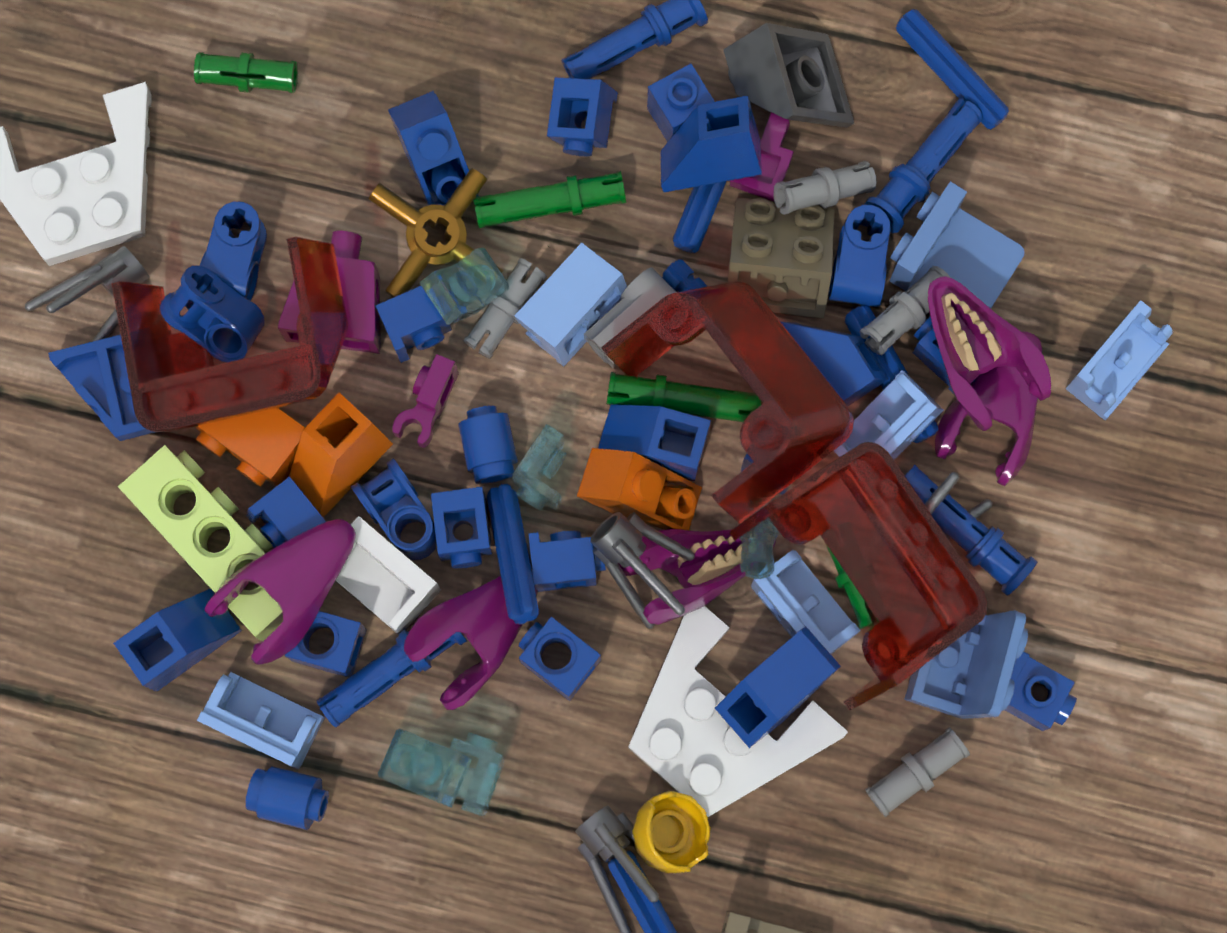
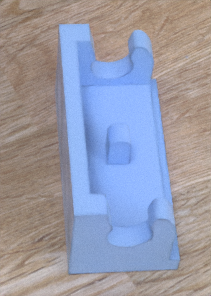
M581 242L514 316L517 322L528 330L525 334L564 367L587 342L584 339V333L621 301L620 297L627 288V285L620 271Z
M1141 300L1065 388L1103 420H1106L1167 348L1169 343L1166 341L1173 333L1170 325L1166 324L1159 328L1149 321L1148 318L1151 315L1152 309Z
M901 370L895 379L831 442L830 448L863 482L872 483L944 410L905 371Z
M791 550L758 575L751 584V588L791 638L806 626L826 650L832 654L861 631L815 577L796 550Z
M230 672L228 676L224 674L221 676L197 721L291 767L300 769L325 717Z

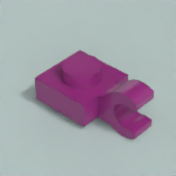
M771 112L760 140L762 175L730 180L729 186L775 202L773 195L774 186L778 182H784L794 151L781 147L786 137L790 120Z
M436 354L431 367L424 365L421 368L413 387V394L418 395L416 398L417 405L413 409L401 412L395 418L392 427L395 437L401 438L407 425L417 423L422 427L421 434L417 440L418 445L422 448L429 445L433 437L434 423L436 419L440 418L459 375L455 361Z

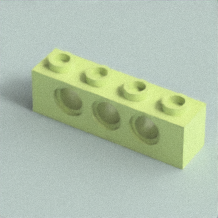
M164 445L118 487L216 593L228 577L246 564L264 555L273 546L253 524L245 530L232 517L239 508L219 487L211 493L198 480L205 472L185 450L176 456ZM184 493H195L196 503L194 508L185 515H175L174 503L176 499ZM219 529L229 530L230 541L227 547L220 552H209L207 548L209 536ZM260 586L253 590H243L228 606L260 641H264L283 622V612L278 603Z

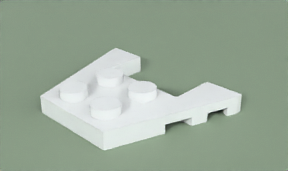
M146 82L103 95L116 138L114 143L19 172L9 134L3 126L0 127V200L49 266L145 236L148 182L146 154L150 140L148 112L149 107H151L152 97Z
M704 606L684 615L628 748L678 793L692 796L706 810L708 818L841 740L848 731L812 700L777 741L767 734L752 747L748 748L715 709L726 696L695 670L698 664L729 630V627Z

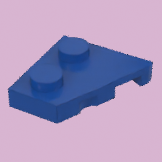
M144 329L48 353L49 359L54 366L60 370L75 388L76 392L93 409L104 425L119 441L170 429L149 335Z

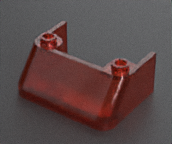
M300 237L287 239L300 310L296 324L299 346L214 365L213 356L208 350L183 332L172 334L171 326L165 321L160 311L161 301L165 297L163 286L124 281L112 283L133 407L139 423L150 431L171 432L310 401L319 397L328 386L348 330V320L334 244Z
M734 281L665 296L601 348L626 375L638 376L674 346L684 345L693 341L705 330L711 335L763 402L760 407L747 416L740 430L741 444L753 460V463L711 495L720 507L741 524L842 445L852 433L854 420L850 409L754 288L747 283Z
M864 442L771 501L729 532L735 541L770 518L779 533L794 544H807L821 535L879 622L865 633L862 641V650L867 663L877 677L844 701L849 711L899 685L980 623L987 612V600L984 591L887 450L876 443Z

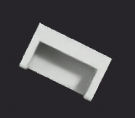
M358 516L351 524L356 532L353 549L335 581L398 634L402 630L409 628L441 589L437 582Z

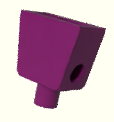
M334 231L332 233L329 255L305 253L303 255L279 319L278 329L285 341L380 354V315L375 306L380 304V275L374 262L359 259L362 236L349 231Z

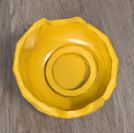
M674 791L664 792L650 798L638 810L632 835L637 853L648 866L664 873L690 872L692 867L708 856L707 843L710 837V826L706 810L692 796Z

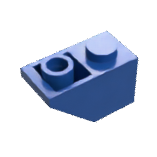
M431 91L388 109V112L428 205L438 204L445 206L469 172L448 114L435 92Z
M748 95L698 105L661 150V187L663 193L762 175L760 137Z
M779 321L772 326L779 339L775 342L778 353L790 367L796 366L805 380L801 387L806 398L816 409L822 408L824 413L842 411L888 380V377L861 336L792 322Z
M611 404L598 449L632 451L685 479L695 481L711 420L661 406Z
M211 588L156 612L114 642V645L144 687L156 692L243 631L229 610L224 614L213 617L205 612V606L215 594Z
M805 626L746 676L715 709L750 748L782 724L841 665Z

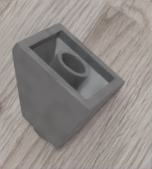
M765 23L723 49L729 68L728 76L734 86L736 95L740 97L748 95L750 102L787 120L845 128L855 124L828 34Z

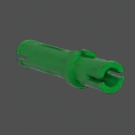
M619 171L583 179H577L576 175L566 177V182L493 195L476 196L474 204L476 206L479 228H484L485 226L572 212L573 216L582 215V210L618 203L624 204L626 203L622 173Z
M611 372L607 405L661 406L694 416L758 425L762 393H749L666 381L667 376L658 374L656 379L616 374V372Z

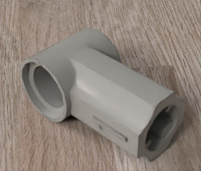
M652 267L638 275L622 293L621 301L584 333V339L589 343L593 351L612 368H615L652 333L657 335L669 327L687 307V302Z

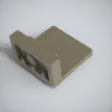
M737 198L734 209L725 308L824 318L832 276L834 209L830 207L822 208L816 205L784 215L780 213V208H777L773 201L761 198Z

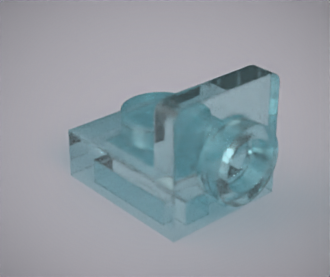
M483 247L475 249L457 264L433 271L419 282L447 325L477 314L509 289L508 282Z
M548 424L545 425L512 474L513 483L519 487L516 495L538 510H542L547 505L556 511L561 504V494L540 480L543 476L551 479L562 465L567 453L561 450L564 446V435Z
M397 729L378 771V777L452 808L472 758L428 741L406 730Z
M468 733L466 741L453 737L450 746L453 751L478 759L476 769L467 766L457 791V797L464 799L461 809L485 818L506 758L504 755L495 752L498 743L473 733Z

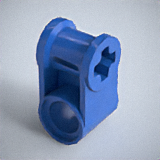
M234 201L225 204L218 211L207 250L200 263V266L214 272L221 281L250 301L256 289L259 265L267 241L266 228L251 205ZM247 222L251 228L250 231H241L239 237L235 238L232 229H241L243 223ZM200 284L197 290L201 292L205 284Z
M861 205L853 209L848 215L839 234L828 300L877 308L880 306L886 280V256L890 235V221L886 213L880 208L873 205ZM859 225L868 227V235L872 236L870 241L861 240V232L857 230Z
M198 265L190 266L184 271L179 288L176 292L166 295L160 304L161 314L171 327L186 334L208 350L213 357L222 362L234 363L242 360L264 326L263 313L255 303L244 298L221 281L214 272ZM202 283L205 284L204 289L201 292H199L197 290L199 285ZM185 306L188 311L185 315H180V311Z
M393 458L387 462L388 468L365 484L355 483L351 488L375 524L379 523L393 546L410 560H421L430 556L437 547L434 522L418 499L419 495ZM420 522L426 526L424 536L415 543L401 541V532L407 524Z

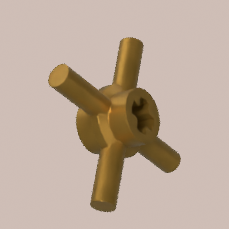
M471 168L445 206L434 204L419 210L381 183L376 186L368 200L407 226L406 241L412 252L385 289L390 296L394 298L410 291L428 264L444 265L453 260L493 287L504 270L466 244V227L461 218L486 183L487 178L483 174ZM439 223L446 228L444 237L449 242L443 245L438 241L436 247H433L426 242L428 232L424 228L429 225L434 229L436 224Z

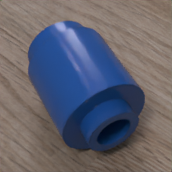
M482 406L467 411V419L458 423L467 471L473 473L475 483H494L514 477V464L518 462L508 414L497 413L496 406Z
M273 766L268 771L257 769L248 786L246 809L256 812L257 817L260 819L308 830L314 821L321 822L328 805L329 792L322 790V779Z

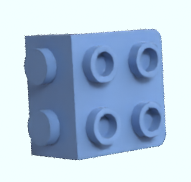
M950 181L941 196L932 191L916 217L923 221L916 235L913 237L906 232L896 246L890 259L897 262V265L889 281L907 291L932 266H937L943 269L952 279L965 286L991 309L1023 259L1024 249L1017 242L960 209L967 191Z
M940 599L931 601L904 700L960 719L998 717L1001 711L1008 707L1013 697L1014 681L1011 679L1015 660L1022 655L1028 640V630L1024 628L1026 615L1015 610L984 615Z

